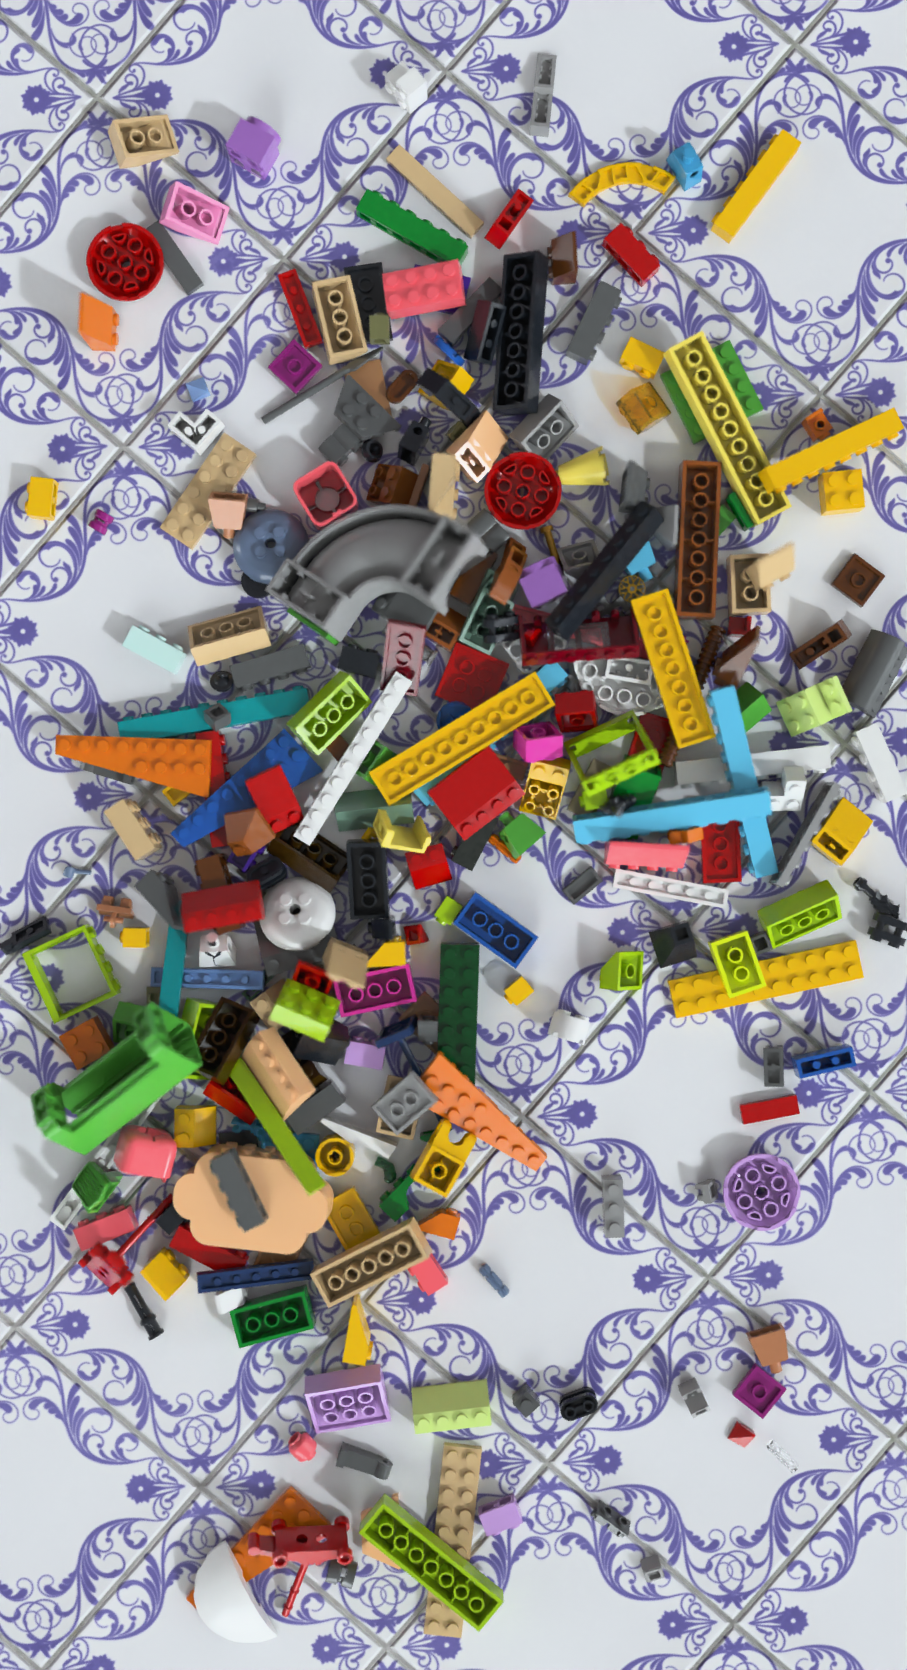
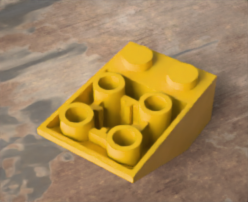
M559 757L555 760H538L536 763H530L524 787L525 795L521 799L519 811L556 820L569 775L571 760Z
M842 797L820 824L819 832L812 836L810 840L812 842L811 845L832 863L842 866L854 852L873 820L845 797Z

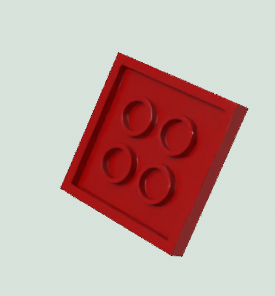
M456 642L435 696L448 702H463L472 710L498 694L510 664Z

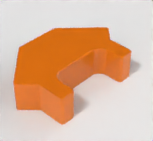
M690 826L686 830L670 829L667 832L670 845L689 844L704 839L702 827Z

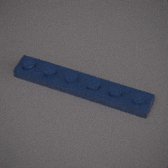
M313 1258L197 1272L198 1294L311 1280L310 1273L314 1269Z

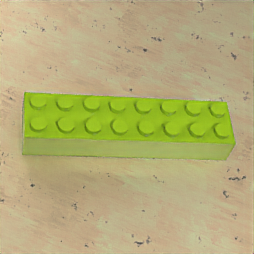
M385 1493L360 1522V1535L478 1632L503 1604V1590Z

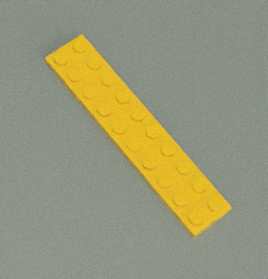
M533 672L370 771L369 774L390 806L553 707L555 703L536 672Z
M850 940L758 960L766 986L733 998L728 997L718 970L667 981L675 1017L681 1018L864 978L856 940Z

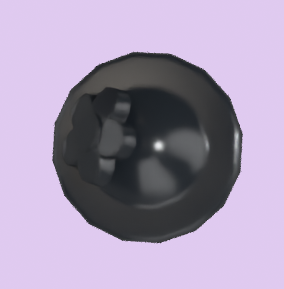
M368 439L363 442L361 452L367 461L375 463L381 459L383 447L377 440Z
M218 671L210 678L211 687L218 692L228 691L234 682L232 675L227 671Z

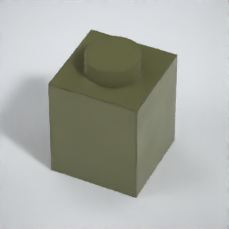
M380 312L369 315L371 345L390 344L389 315Z

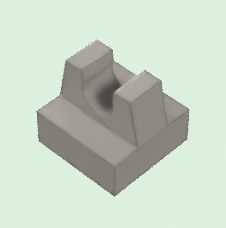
M707 1179L694 1185L695 1189L702 1190V1194L697 1196V1201H704V1204H710L718 1198L715 1179Z

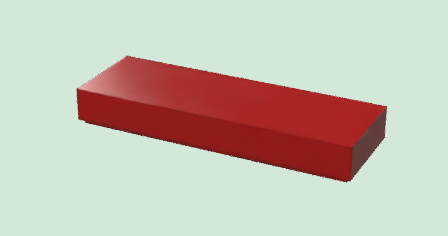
M796 1094L739 1105L743 1125L800 1114Z

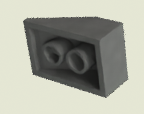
M631 460L628 461L622 475L618 512L632 513L641 501L648 503V497H645V492L650 487V478H647L648 472Z
M150 870L134 886L171 928L184 931L177 888L172 884L174 880L167 873L164 875L161 871Z

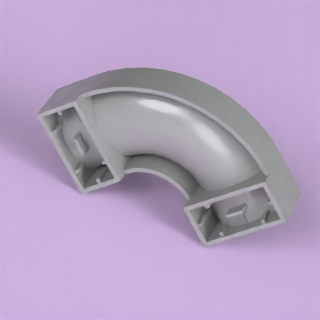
M408 505L376 506L346 515L322 529L299 551L293 560L286 558L265 590L288 609L295 610L341 643L365 606L376 597L386 593L402 592L409 594L444 616L449 610L446 604L448 590L457 572L470 558L476 555L485 557L489 550L475 532L445 514L441 516L435 512Z

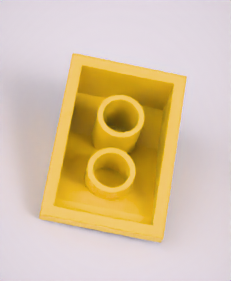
M358 1293L353 1298L342 1362L365 1366L366 1359L370 1360L373 1341H370L371 1333Z

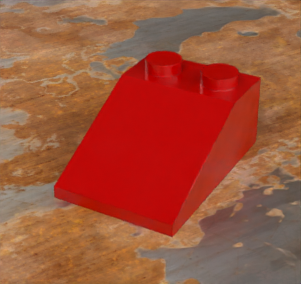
M280 764L244 780L255 808H258L275 834L302 821L304 818L303 813Z
M301 960L298 961L292 980L326 995H329L333 980L328 977L329 975H327L326 970Z

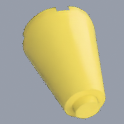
M603 446L559 465L558 470L555 471L560 478L561 484L610 485V481H606V476L609 475L605 453L601 454L600 452L603 450Z

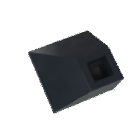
M684 920L649 932L660 969L697 957L694 938L688 921Z

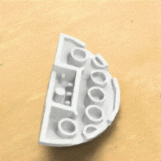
M624 658L574 662L575 673L582 690H593L596 704L610 713L622 715L633 710L636 716H640L664 706L649 660Z
M224 1540L207 1554L206 1560L201 1567L199 1566L196 1573L194 1601L201 1619L213 1632L235 1642L256 1643L276 1637L277 1632L261 1603H257L243 1577V1570L227 1541Z

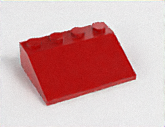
M489 745L427 791L464 841L525 795L523 789Z

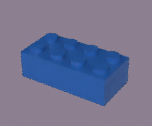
M476 891L453 921L454 925L515 969L538 939L536 934Z

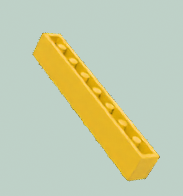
M895 408L889 409L766 467L758 475L767 494L775 492L777 495L787 489L786 486L790 484L794 487L802 483V478L804 477L811 479L820 474L819 470L824 469V471L830 470L836 466L835 463L838 461L842 464L850 460L853 454L859 456L868 451L867 448L870 446L872 449L883 444L882 440L884 439L888 441L895 439L899 436L898 432L904 429V426Z

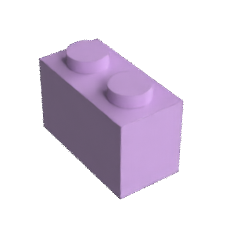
M353 1036L349 1047L346 1049L344 1064L382 1070L386 1046L378 1049L375 1044L376 1039H372V1042L364 1041L363 1037Z
M514 1494L478 1507L479 1518L487 1537L499 1535L502 1531L509 1528L515 1529L523 1523L522 1514Z

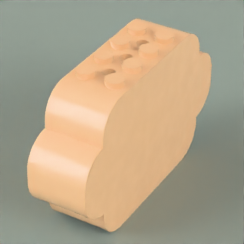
M226 1142V1144H217L211 1147L197 1161L196 1165L191 1167L176 1182L173 1192V1205L180 1216L190 1220L191 1233L202 1244L292 1254L302 1247L310 1233L318 1231L324 1225L333 1208L334 1194L330 1184L324 1180L326 1186L308 1196L279 1150L273 1146H266L263 1149L255 1144L240 1146L236 1142ZM233 1147L236 1148L269 1216L264 1224L245 1233L237 1225L236 1215L227 1204L228 1198L225 1192L223 1193L220 1190L219 1180L211 1172L209 1162L214 1156ZM307 1155L312 1164L314 1165V1167L316 1168L313 1159L309 1155Z

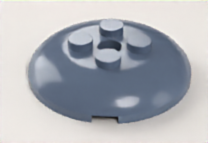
M277 509L258 511L247 517L243 522L242 529L236 531L233 540L234 558L241 571L250 579L269 585L286 558L293 560L309 542V537L302 523L293 515ZM270 541L276 543L273 548H267L266 545Z

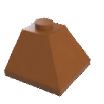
M258 808L229 812L224 815L227 844L237 857L254 854L276 837V834Z

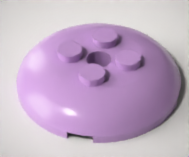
M765 1153L752 1154L736 1162L727 1173L723 1185V1199L730 1215L742 1226L757 1231L773 1230L789 1221L797 1210L796 1207L801 1195L800 1183L794 1170L781 1158ZM758 1187H764L765 1191L762 1194H756Z

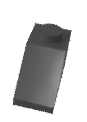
M419 1015L418 1041H422V1044L432 1045L438 1041L439 1016Z

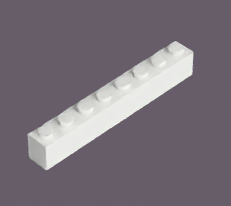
M829 745L751 754L757 780L769 779V775L776 774V778H781L783 766H803L805 775L810 770H814V773L817 774L826 773L827 768H832ZM721 757L673 763L675 786L681 785V789L692 788L694 783H700V787L710 786L712 781H719V784L730 783L726 780L724 771H727L726 763H722Z

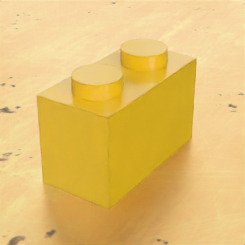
M630 337L619 364H622V367L626 370L639 372V375L645 379H654L665 352Z
M31 476L30 482L27 483L28 501L25 502L27 516L32 519L55 521L59 485L56 480Z

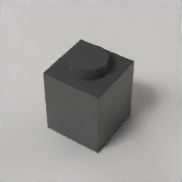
M527 1383L512 1395L513 1405L525 1418L540 1406L539 1396Z

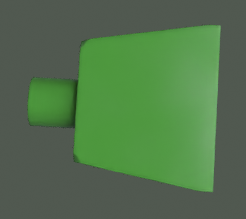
M506 811L499 817L500 821L506 826L499 835L515 860L546 833L523 813L514 819Z

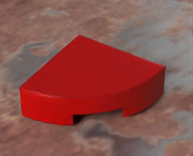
M535 627L527 629L524 633L526 645L533 647L542 631Z

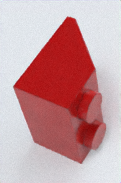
M593 690L555 694V715L561 733L589 731L599 726Z
M442 843L427 847L425 853L412 851L405 853L416 890L452 880Z

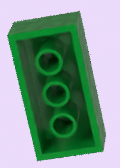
M306 1285L246 1300L244 1305L229 1311L239 1348L314 1329L316 1323Z

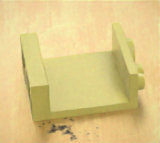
M378 809L373 822V828L381 847L425 853L427 846L430 845L431 836L421 816L417 815L413 828L392 825L386 810Z

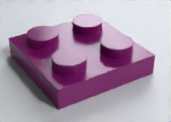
M295 339L268 366V369L296 395L322 368V365Z
M755 1363L732 1391V1395L763 1419L787 1389Z

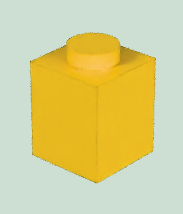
M150 927L123 928V931L120 932V943H123V947L128 948L149 947Z
M520 975L504 989L506 993L504 997L510 1004L514 1003L517 1006L534 990L523 976Z

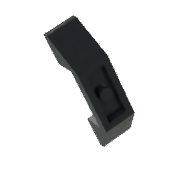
M427 368L415 384L428 396L434 395L460 419L466 428L481 415L479 409L448 379Z

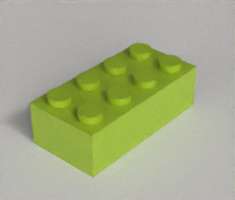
M340 670L286 725L310 752L318 756L372 701L351 675Z

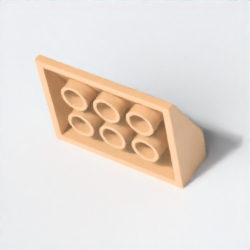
M274 1027L259 1031L248 1042L241 1058L283 1121H285L316 1090Z

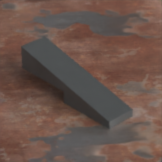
M489 277L466 300V306H461L438 329V334L453 347L471 327L478 300L495 302L501 295V287Z

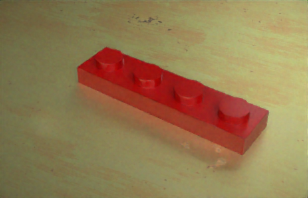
M296 269L279 274L280 284L305 350L322 344L323 340Z

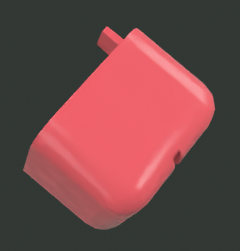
M326 462L294 483L293 489L298 500L314 526L320 531L336 520L358 510L357 497L340 468L334 462ZM316 482H319L322 489L331 488L337 493L340 492L339 503L335 508V513L332 510L323 511L318 507L314 508L317 506L316 496L320 492Z
M126 1125L120 1131L113 1160L121 1172L161 1178L162 1182L166 1183V1179L171 1176L177 1144L170 1133L164 1129Z

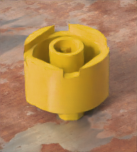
M337 1133L327 1135L321 1140L315 1154L318 1168L328 1176L336 1177L345 1174L354 1162L355 1146ZM334 1151L339 1154L338 1158L332 1155Z

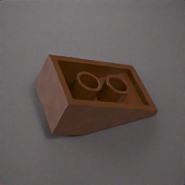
M756 625L725 649L721 657L715 659L712 672L714 684L721 687L731 684L735 686L736 691L759 644L760 626Z

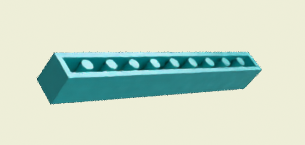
M302 685L292 687V691L285 692V689L274 690V694L266 695V692L254 694L255 697L248 699L247 696H239L235 698L236 701L228 702V699L218 700L217 703H220L231 713V724L224 728L294 716L310 701L309 689L304 688ZM201 703L198 704V708L191 709L190 706L180 707L179 711L176 712L168 709L160 711L159 715L145 713L141 714L142 718L134 719V716L122 718L123 721L117 722L120 737L166 739L210 731L213 729L204 721L203 711L214 705Z

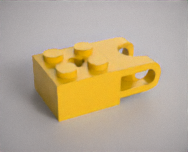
M443 1118L436 1126L409 1176L416 1182L447 1198L466 1164L465 1161L472 1151L477 1138L472 1133H466L459 1142H450L448 1135L451 1123L448 1119ZM436 1166L440 1168L439 1172L434 1171Z

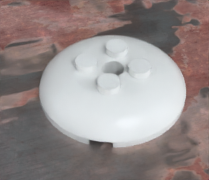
M291 877L275 884L263 898L266 918L259 920L263 933L274 945L289 951H302L318 945L330 933L335 922L336 908L331 894L305 877ZM295 909H301L299 914H291Z

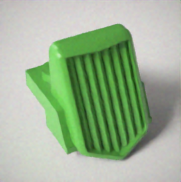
M89 1161L74 1180L72 1189L81 1200V1204L88 1214L97 1213L117 1187L123 1175L119 1171L105 1172L94 1161Z

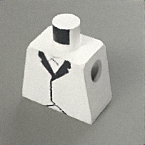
M211 932L200 937L199 967L236 966L237 948L228 935H217Z

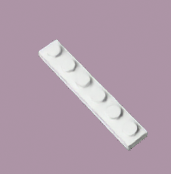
M615 868L612 884L614 888L725 909L729 895L728 889Z

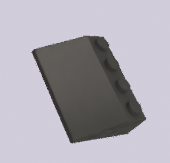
M460 568V570L457 572V574L455 575V577H454V579H453V581H452V583H451V585H450V588H449V590H448V593H449V591L451 590L453 584L455 583L457 577L459 576V574H460V572H461V570H462L461 568ZM390 592L378 596L371 610L386 620L390 618L427 625V630L437 614V611L415 597L402 592Z
M297 908L291 914L297 915L301 909ZM259 920L253 921L268 977L296 969L299 960L308 964L322 961V956L330 938L333 937L339 940L334 924L330 933L318 945L307 950L289 951L274 945L263 933Z

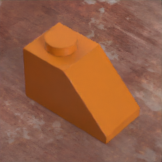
M441 1208L418 1221V1225L423 1232L454 1240L460 1221V1213H457L458 1211L454 1208Z

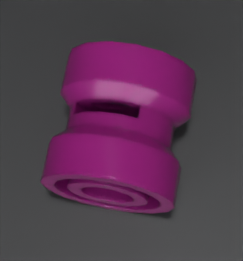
M97 509L95 518L89 522L88 526L105 535L108 531V525L112 524L114 518Z

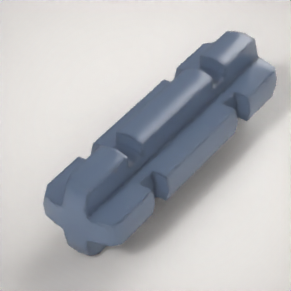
M485 1263L479 1268V1272L483 1277L486 1276V1280L498 1291L497 1293L502 1298L509 1293L508 1287L505 1284L503 1285L502 1280L494 1271H491L488 1264Z

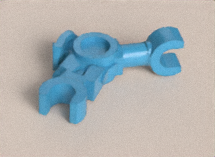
M233 1117L231 1124L236 1125L233 1126L232 1132L239 1133L241 1130H251V1133L261 1141L263 1149L266 1148L267 1142L275 1146L258 1119L249 1125L239 1117Z

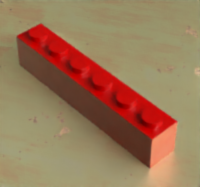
M219 730L216 732L195 733L196 740H212L210 796L231 778L230 772H227L226 765L229 764L228 755L224 753L223 748L226 745L225 735L221 734ZM225 825L210 833L212 848L229 846L227 844Z

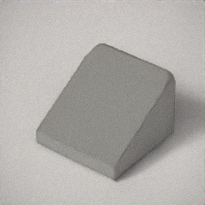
M657 1554L640 1560L647 1583L665 1577Z

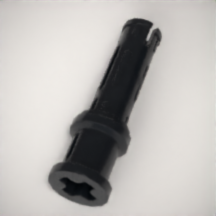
M135 1282L127 1285L124 1290L141 1318L140 1325L144 1326L147 1331L149 1341L161 1335L164 1329L160 1328L157 1323L156 1315L150 1312Z

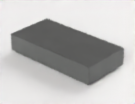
M590 866L564 887L562 892L575 905L603 880Z

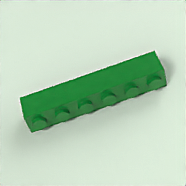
M367 189L356 208L357 217L438 263L458 259L460 265H462L468 254V246L465 241L460 238L455 239L442 228L440 230L437 229L427 219L421 220L416 217L413 211L400 208L397 202L386 200L376 190L372 192Z

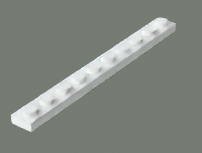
M395 671L293 834L294 837L309 846L311 845L412 681Z
M162 1097L124 1126H141ZM123 1127L108 1137L92 1159L105 1172H108L114 1164L113 1158L119 1134ZM72 1188L49 1218L51 1222L62 1230L68 1227L83 1206Z

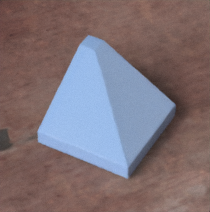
M204 377L186 383L192 402L211 396Z

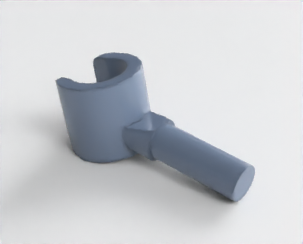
M67 866L64 869L63 876L73 878L74 873L91 875V870Z

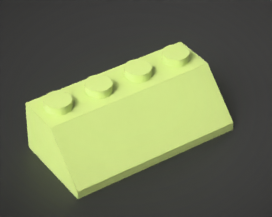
M487 1379L411 1388L415 1434L492 1425Z

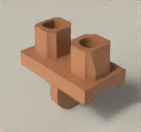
M104 895L101 904H97L96 910H99V915H106L104 916V921L110 922V928H115L117 923L123 924L124 918L134 919L133 902L131 899L121 898L120 907L114 906V897Z

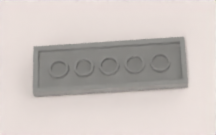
M836 782L824 784L778 865L779 873L773 874L769 883L782 888L790 883L793 877L791 875L792 871L801 864L802 858L800 857L804 851L807 852L812 844L810 840L813 835L819 832L821 828L820 822L823 817L826 818L830 813L831 808L829 806L832 801H836L839 797L841 785Z

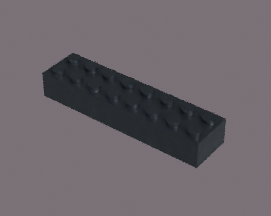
M539 250L504 255L500 304L507 308L497 343L492 409L503 416L538 413L549 258Z

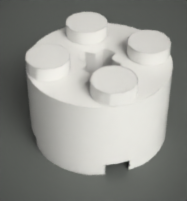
M557 1009V1012L553 1013L547 1034L584 1045L591 1024L589 1022L590 1018L581 1015L572 1017L570 1016L571 1012Z

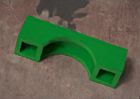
M415 1163L410 1165L406 1170L407 1174L403 1178L400 1176L393 1183L394 1188L390 1192L386 1190L379 1198L381 1200L379 1207L394 1222L409 1209L406 1192L409 1186L415 1182L409 1176ZM436 1166L434 1171L439 1172L440 1168Z

